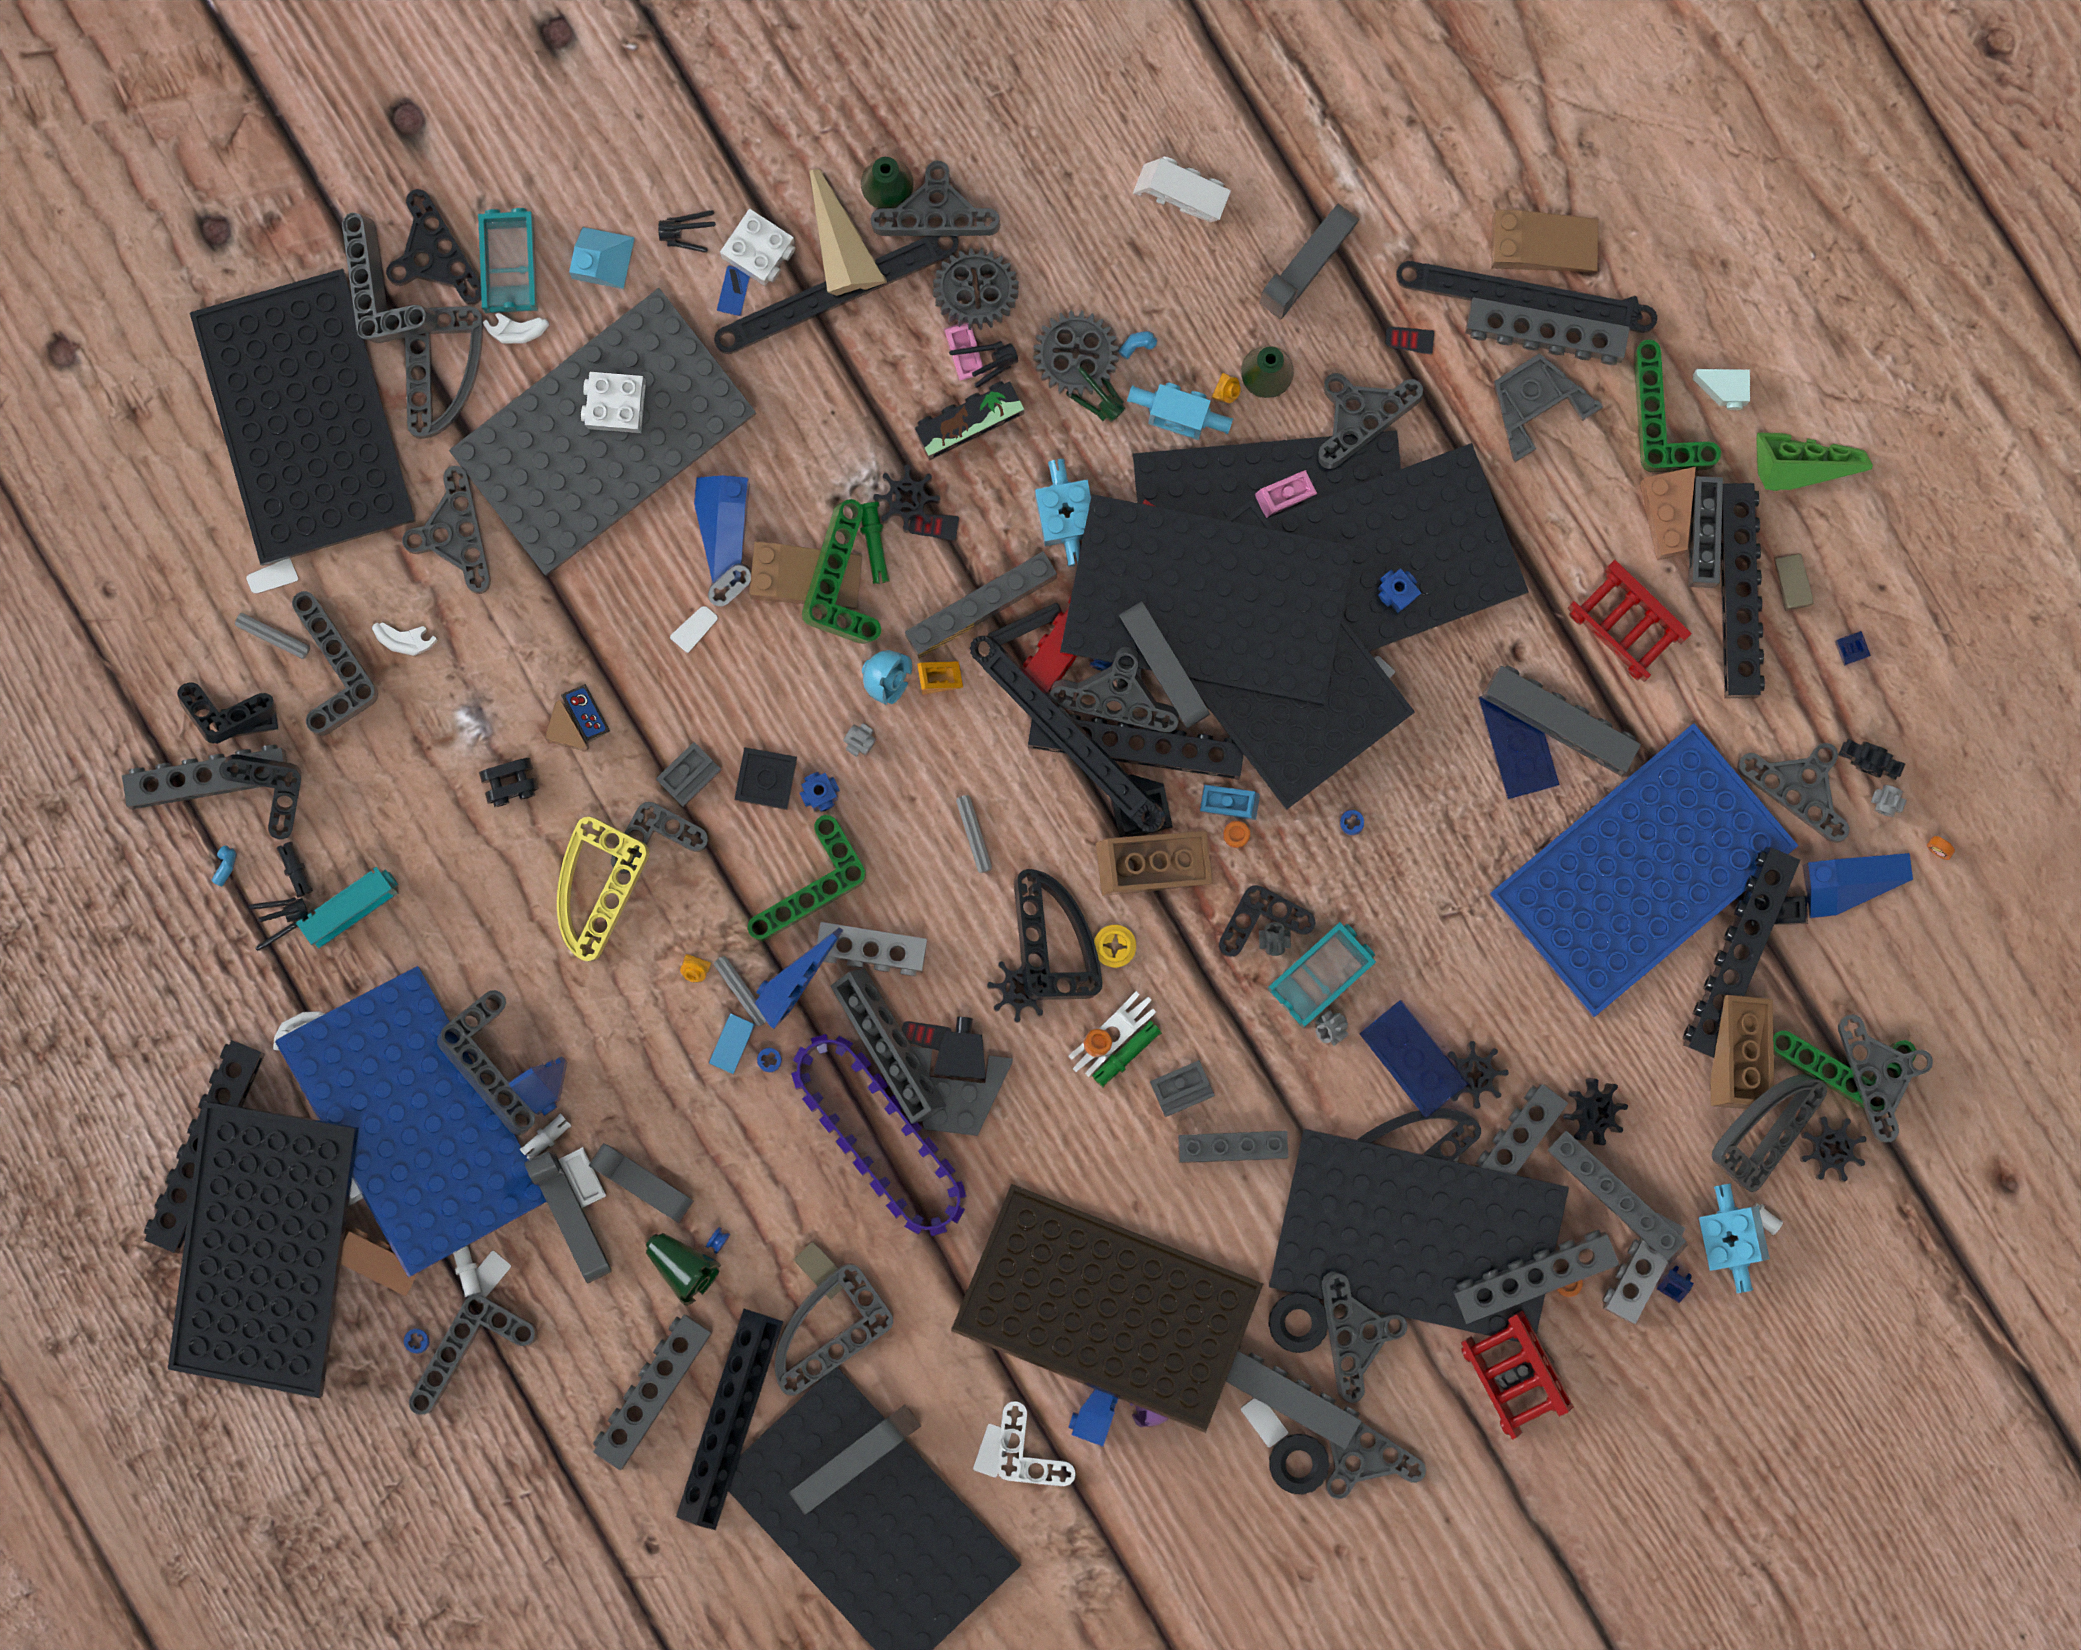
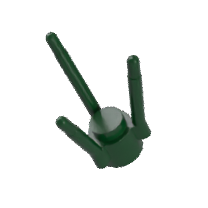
M1080 367L1078 371L1103 399L1098 405L1101 410L1075 394H1072L1069 398L1097 415L1102 421L1107 418L1112 423L1125 411L1124 401L1118 396L1110 382L1102 379L1111 394L1107 396L1091 376Z

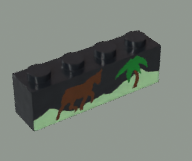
M1003 381L997 382L989 387V392L982 395L975 393L965 399L966 403L958 407L955 404L950 405L941 411V415L935 418L928 416L917 422L918 426L915 427V434L928 460L930 461L1024 415V408L1011 382L1009 381L1005 384Z

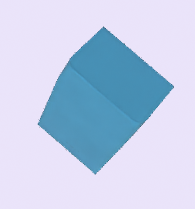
M1204 785L1200 811L1256 820L1260 794L1255 791Z
M730 1013L709 1064L734 1074L756 1025Z

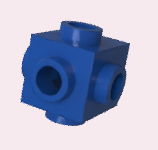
M1401 568L1396 573L1391 569L1379 579L1382 582L1378 587V590L1381 592L1378 594L1379 598L1387 607L1391 605L1397 613L1421 594L1415 586L1417 581L1409 571L1404 573ZM1394 586H1398L1401 592L1396 591Z
M815 772L804 778L806 782L801 784L804 791L799 794L806 807L811 805L814 812L817 810L824 812L835 806L834 802L838 800L836 793L840 790L834 777L828 779L826 773L820 775L819 772ZM818 786L824 788V792L821 795L814 793V789Z

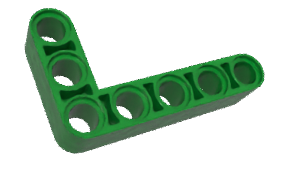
M1644 340L1634 352L1640 461L1642 467L1646 471L1653 473L1673 472L1696 467V470L1711 469L1721 457V450L1714 442L1667 444L1661 348L1654 340ZM1644 348L1650 349L1654 354V358L1645 359L1641 354V350ZM1643 375H1652L1656 381L1655 385L1645 384ZM1645 401L1655 402L1657 411H1648L1644 405ZM1650 426L1655 427L1659 432V437H1649L1646 428ZM1709 450L1713 454V461L1703 460L1701 451ZM1681 451L1685 453L1687 462H1678L1674 456L1675 452ZM1648 454H1658L1661 462L1659 464H1652L1648 460Z
M848 499L838 504L833 510L804 603L802 618L809 626L856 643L866 644L880 636L881 625L878 620L835 604L863 515L862 505L854 499ZM845 506L852 510L853 515L851 519L846 518L843 513ZM837 531L844 535V544L837 542L835 537ZM829 556L837 561L836 569H832L828 565ZM821 581L829 585L828 594H824L820 590ZM814 606L821 610L822 617L820 620L816 619L812 614ZM838 615L845 618V628H841L837 624ZM863 624L869 626L871 630L870 637L863 635L861 630Z
M830 815L820 816L814 824V829L836 869L750 919L748 932L753 939L757 941L768 940L864 883L866 879L864 867L834 817ZM823 822L833 823L834 830L831 834H821L819 827ZM839 844L848 848V852L843 858H837L833 855L834 847ZM850 868H858L861 871V877L857 881H850L846 878V873ZM828 881H834L838 885L837 891L832 895H827L823 892V886ZM809 894L814 897L815 900L812 907L803 908L800 906V899L803 895ZM787 908L791 911V917L788 921L781 922L777 920L776 914L779 909ZM759 921H763L768 925V930L763 935H756L753 932L754 924Z
M1779 1031L1773 1034L1775 1056L1805 1074L1822 1081L1830 1089L1864 1108L1858 1088L1854 1093L1849 1092L1846 1088L1847 1079H1854L1851 1068L1791 1032ZM1778 1036L1785 1037L1788 1041V1047L1785 1051L1779 1050L1776 1046ZM1907 1040L1895 1042L1890 1046L1895 1050L1899 1046H1903L1907 1049L1908 1053L1916 1051L1915 1046ZM1802 1050L1808 1051L1811 1055V1061L1808 1065L1801 1063L1799 1060V1054ZM1890 1063L1887 1066V1069L1894 1073V1078L1900 1076L1901 1067L1897 1063ZM1825 1064H1829L1834 1068V1076L1831 1079L1826 1078L1822 1073ZM1874 1074L1870 1080L1861 1076V1081L1865 1086H1872L1875 1083L1876 1077ZM1881 1099L1877 1107L1870 1104L1874 1112L1884 1109L1883 1099Z

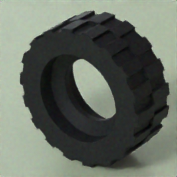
M1288 1294L1274 1304L1269 1314L1268 1327L1270 1334L1275 1342L1287 1351L1295 1353L1311 1351L1319 1346L1327 1335L1328 1324L1325 1307L1318 1299L1308 1294ZM1293 1310H1304L1312 1319V1327L1304 1336H1294L1286 1329V1317Z
M1304 1434L1288 1435L1278 1441L1277 1445L1273 1447L1269 1457V1470L1273 1480L1280 1488L1292 1494L1303 1495L1315 1491L1323 1484L1330 1468L1329 1456L1324 1446L1315 1438ZM1294 1451H1304L1312 1459V1470L1305 1477H1293L1286 1469V1459Z

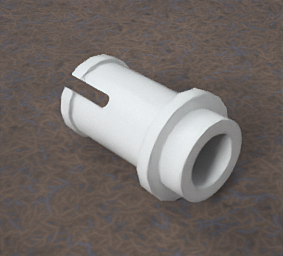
M1755 1203L1753 1206H1759L1763 1228L1772 1235H1775L1781 1228L1783 1221L1764 1209L1765 1205Z

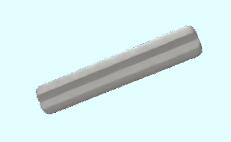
M240 613L235 621V625L238 628L301 659H305L309 653L310 647L243 613Z
M969 795L957 798L956 802L979 873L990 871L992 869L971 798Z
M725 956L717 959L714 962V966L757 1026L765 1024L767 1021L755 1005L757 1000Z

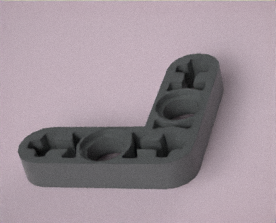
M644 802L638 807L624 832L629 835L632 831H641L644 835L643 843L647 845L655 831L693 852L704 850L709 842L708 836L702 828L653 802ZM652 807L654 808L653 813L656 815V818L648 819L646 826L651 828L647 832L643 827L635 825L638 820L642 824L645 819L642 811L644 809L649 810ZM674 819L680 823V830L678 833L671 835L666 832L665 825L669 820ZM686 825L690 827L687 832L691 835L696 836L697 833H701L700 838L703 840L701 845L691 846L692 841L685 836L683 841L679 840L684 834ZM639 846L637 848H631L632 850L637 851L636 855H633V858L629 865L633 868L636 866L632 864L634 859L636 857L640 858L642 855V853L639 852ZM612 855L611 857V865L613 868L617 862V857H615L614 855ZM623 869L619 873L627 874L629 873V871L627 869Z

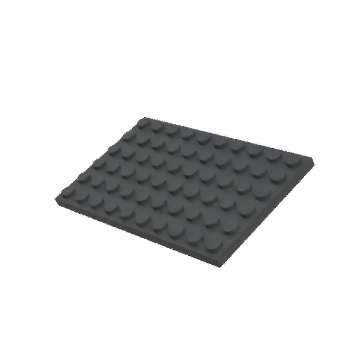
M658 288L449 451L547 577L757 413L661 289ZM590 372L636 375L645 378L646 387L641 433L588 429L585 426V421H581L582 406L587 404V395H584V381L589 379Z

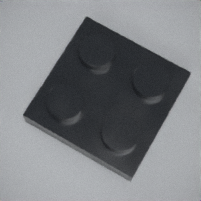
M744 747L734 800L788 810L797 757Z

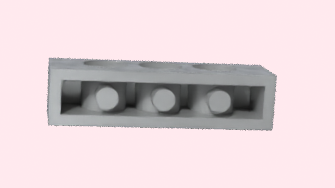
M820 922L817 944L840 927L844 930L823 962L836 964L837 959L848 961V966L863 968L865 963L874 965V970L889 972L890 968L901 969L900 974L916 976L917 972H923L927 939ZM841 939H849L852 942V948L849 952L841 953L838 951L837 944ZM868 943L878 945L879 952L876 956L867 957L864 954V947ZM901 947L906 952L904 959L898 962L890 958L891 950Z
M1656 1213L1682 1236L1686 1229L1685 1227ZM1641 1238L1639 1241L1635 1239L1628 1250V1254L1631 1256L1627 1264L1622 1263L1615 1275L1618 1281L1614 1289L1609 1287L1602 1300L1606 1303L1603 1309L1631 1324H1636L1667 1265V1262L1655 1251L1651 1250L1648 1244ZM1640 1259L1645 1260L1649 1266L1647 1273L1644 1275H1640L1635 1269V1265ZM1627 1283L1633 1284L1636 1288V1294L1631 1299L1626 1298L1623 1294V1287Z

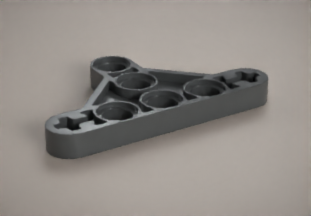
M933 161L926 167L925 184L897 208L878 209L871 215L870 219L873 231L880 236H990L997 233L1001 226L999 215L995 210L974 208L950 185L949 168L943 161ZM936 169L945 171L944 177L938 180L933 179L931 173ZM934 193H941L944 196L942 202L936 204L930 202L929 199ZM907 217H913L917 220L916 224L909 228L904 227L902 221ZM933 217H940L943 222L939 227L934 228L929 226V220ZM959 217L969 219L968 225L962 228L957 227L954 223ZM974 217H977V227H974ZM881 218H886L887 222L881 227L879 225ZM894 218H897L898 227L894 226ZM987 218L992 219L990 226H985L984 222H986Z
M1332 373L1328 375L1324 382V393L1335 405L1333 436L1319 448V463L1328 469L1339 466L1419 404L1423 396V386L1421 383L1414 379H1408L1394 389L1353 386L1342 374ZM1333 381H1338L1343 385V389L1339 392H1333L1329 389L1328 385ZM1407 389L1409 391H1413L1414 389L1416 390L1415 396L1410 394L1406 398H1404L1406 396ZM1349 400H1357L1361 407L1356 411H1352L1346 407V403ZM1387 403H1394L1397 405L1398 411L1394 414H1389L1385 412L1383 406ZM1368 418H1372L1378 422V426L1375 429H1367L1363 422ZM1347 434H1353L1358 438V442L1354 445H1348L1343 441V437ZM1335 450H1337L1335 452V459H1333L1332 457H1328L1327 459L1325 458L1326 451H1328L1331 454Z
M451 466L445 470L443 475L446 494L425 526L412 528L404 533L402 544L412 554L429 551L437 554L463 571L465 583L470 591L482 594L489 589L491 579L469 478L462 467ZM454 472H457L459 476H463L459 480L461 490L466 488V492L458 491L451 495V491H456L453 481H449L453 477ZM459 497L467 498L469 501L468 508L464 511H458L454 508V502ZM464 523H471L474 526V533L469 537H464L460 534V527ZM438 529H446L448 532L447 540L442 543L436 542L434 540V532ZM413 534L420 535L422 538V544L418 548H410L407 544L408 538ZM471 548H475L480 552L479 559L474 563H470L465 559L466 552ZM483 565V569L478 568V573L481 578H485V581L481 582L480 588H477L475 584H471V581L475 580L474 571L470 570L468 572L467 568H477Z
M1131 647L1120 648L1115 654L1111 667L1080 683L1057 680L1051 686L1050 696L1062 708L1161 732H1171L1178 725L1179 714L1175 707L1156 702L1136 673L1139 655ZM1122 656H1130L1133 658L1134 663L1125 666L1120 663L1119 659ZM1122 678L1127 681L1128 685L1125 688H1117L1113 681ZM1060 690L1066 691L1064 697L1059 696ZM1074 692L1077 693L1076 701L1073 700ZM1091 695L1096 701L1088 705L1082 702L1081 697ZM1111 701H1117L1121 704L1122 708L1112 711L1108 708L1107 704ZM1142 707L1147 710L1148 714L1145 717H1138L1133 713V710ZM1153 711L1156 712L1155 720L1152 719ZM1165 715L1170 716L1168 722L1163 721Z
M1830 743L1820 744L1805 759L1768 763L1755 753L1745 754L1739 759L1737 768L1744 778L1824 838L1837 843L1843 841L1848 836V823L1836 814L1833 809L1828 772L1838 759V752L1834 745ZM1822 748H1827L1832 753V759L1828 763H1823L1818 758V752ZM1752 759L1755 760L1754 766L1759 771L1763 769V766L1767 769L1760 776L1759 781L1755 778L1759 773L1755 770H1750L1749 772L1745 770L1747 766L1744 763L1745 760L1748 762ZM1811 769L1816 773V781L1813 784H1807L1803 781L1802 773L1804 770ZM1769 774H1773L1779 779V785L1775 789H1770L1765 785V777ZM1791 790L1797 791L1800 794L1801 799L1797 805H1791L1786 800V795ZM1810 807H1818L1821 810L1822 817L1819 821H1812L1808 817ZM1828 815L1832 818L1828 821L1831 825L1836 826L1840 824L1842 826L1840 828V831L1843 833L1842 836L1840 834L1833 836L1831 834L1833 829L1828 825H1825L1823 829L1820 827L1826 821Z
M1847 1015L1839 1021L1838 1032L1872 1133L1880 1142H1891L1899 1134V1126L1894 1113L1912 1077L1928 1072L1932 1068L1933 1058L1925 1050H1916L1903 1054L1869 1037L1864 1022L1860 1017ZM1849 1019L1851 1023H1857L1858 1028L1854 1029L1856 1038L1859 1036L1863 1038V1040L1855 1041L1850 1045L1848 1040L1853 1039L1852 1033L1844 1029V1026L1848 1025L1847 1020ZM1857 1045H1861L1867 1050V1056L1862 1061L1856 1060L1852 1053L1853 1048ZM1917 1054L1923 1055L1927 1060V1065L1923 1070H1918L1913 1066L1912 1061ZM1890 1063H1897L1901 1067L1899 1077L1892 1078L1888 1075L1887 1066ZM1865 1071H1871L1876 1077L1875 1083L1872 1086H1865L1861 1081V1076ZM1873 1097L1883 1099L1884 1109L1882 1111L1874 1112L1871 1109L1870 1101ZM1888 1113L1889 1118H1884L1886 1126H1891L1893 1130L1889 1132V1138L1885 1134L1881 1135L1879 1133L1883 1125L1881 1120L1875 1122L1874 1117L1883 1116Z
M1330 1272L1322 1280V1290L1337 1391L1342 1399L1350 1403H1356L1363 1398L1365 1393L1363 1374L1386 1341L1403 1337L1407 1331L1408 1324L1404 1317L1398 1314H1375L1351 1297L1350 1284L1344 1275L1338 1272ZM1334 1279L1341 1282V1285L1337 1286V1294L1342 1297L1344 1296V1298H1337L1336 1290L1330 1287V1285L1334 1284ZM1338 1304H1344L1346 1312L1341 1318H1335L1333 1310ZM1392 1319H1398L1400 1322L1399 1329L1394 1333H1390L1388 1330L1389 1322ZM1372 1324L1375 1328L1374 1335L1371 1338L1365 1339L1363 1337V1329L1366 1325ZM1343 1330H1347L1350 1335L1349 1340L1345 1344H1339L1337 1341L1338 1334ZM1351 1356L1353 1358V1366L1349 1370L1344 1371L1341 1367V1362L1345 1357ZM1344 1376L1350 1377L1351 1384L1356 1387L1352 1391V1395L1346 1392V1390L1350 1389V1382L1348 1379L1343 1378Z
M1364 1423L1360 1425L1347 1450L1329 1441L1335 1469L1327 1480L1326 1490L1335 1499L1345 1498L1351 1492L1356 1482L1397 1474L1409 1482L1417 1483L1425 1477L1426 1467L1420 1459ZM1364 1433L1374 1435L1375 1444L1373 1447L1366 1449L1361 1446L1360 1437ZM1389 1447L1395 1448L1398 1452V1458L1394 1463H1387L1383 1459V1452ZM1404 1454L1408 1456V1459L1405 1460L1406 1463L1412 1466L1415 1463L1419 1464V1476L1413 1475L1410 1478L1408 1476L1409 1471L1401 1466L1400 1471L1395 1469L1402 1462ZM1357 1456L1360 1459L1361 1465L1357 1471L1351 1472L1346 1468L1345 1462L1348 1457ZM1335 1479H1342L1346 1483V1490L1340 1495L1334 1494L1331 1490V1483Z

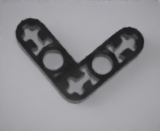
M193 682L185 683L179 687L177 692L180 705L204 739L212 744L221 743L271 718L276 711L273 697L267 693L256 694L219 713L198 684ZM189 694H191V696H195L196 701L194 703L192 702L190 696H188ZM202 709L210 711L206 716L199 717L196 715V713ZM236 715L246 716L243 721H232ZM213 723L214 728L217 730L216 732L210 729L209 725Z
M239 754L228 756L223 763V774L228 780L275 788L268 831L275 839L288 838L293 829L302 777L300 768L295 764ZM233 763L239 764L238 767L240 769H238L237 773L232 772L231 767ZM248 765H251L250 776L246 775ZM260 766L269 769L270 775L266 778H259L254 773L255 769ZM275 769H278L277 780H273ZM287 772L293 773L292 776L294 778L291 779V782L286 781L285 776ZM281 796H288L292 799L293 803L289 807H281L277 799ZM280 814L285 815V827H283L282 831L277 830L276 826L278 825Z
M1253 885L1245 891L1220 938L1219 950L1226 957L1237 956L1242 951L1260 915L1274 922L1281 923L1285 928L1299 935L1311 933L1316 924L1315 917L1309 911L1264 887ZM1257 890L1261 892L1260 898L1265 901L1268 900V896L1272 897L1273 900L1269 903L1267 912L1262 910L1265 906L1260 902H1256L1255 905L1251 904V898L1248 894H1254ZM1276 903H1283L1287 908V914L1282 918L1275 917L1272 913V906ZM1292 908L1297 910L1294 916L1300 919L1303 916L1308 917L1307 922L1311 924L1309 928L1299 929V923L1293 919L1291 924L1285 922L1290 917ZM1240 914H1246L1251 919V924L1246 929H1241L1236 925V917ZM1232 927L1237 933L1245 934V937L1242 939L1238 936L1235 942L1238 949H1232L1230 952H1227L1225 950L1226 945L1223 942L1224 940H1231L1234 933L1229 932V929Z

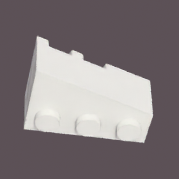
M1163 157L1143 165L1133 194L1141 196L1145 192L1157 197V203L1164 205L1166 201L1179 207L1181 212L1208 222L1220 220L1231 191L1224 188V184L1221 181L1212 178L1207 180L1200 176L1201 173L1192 168L1184 169L1177 166V161L1168 157Z

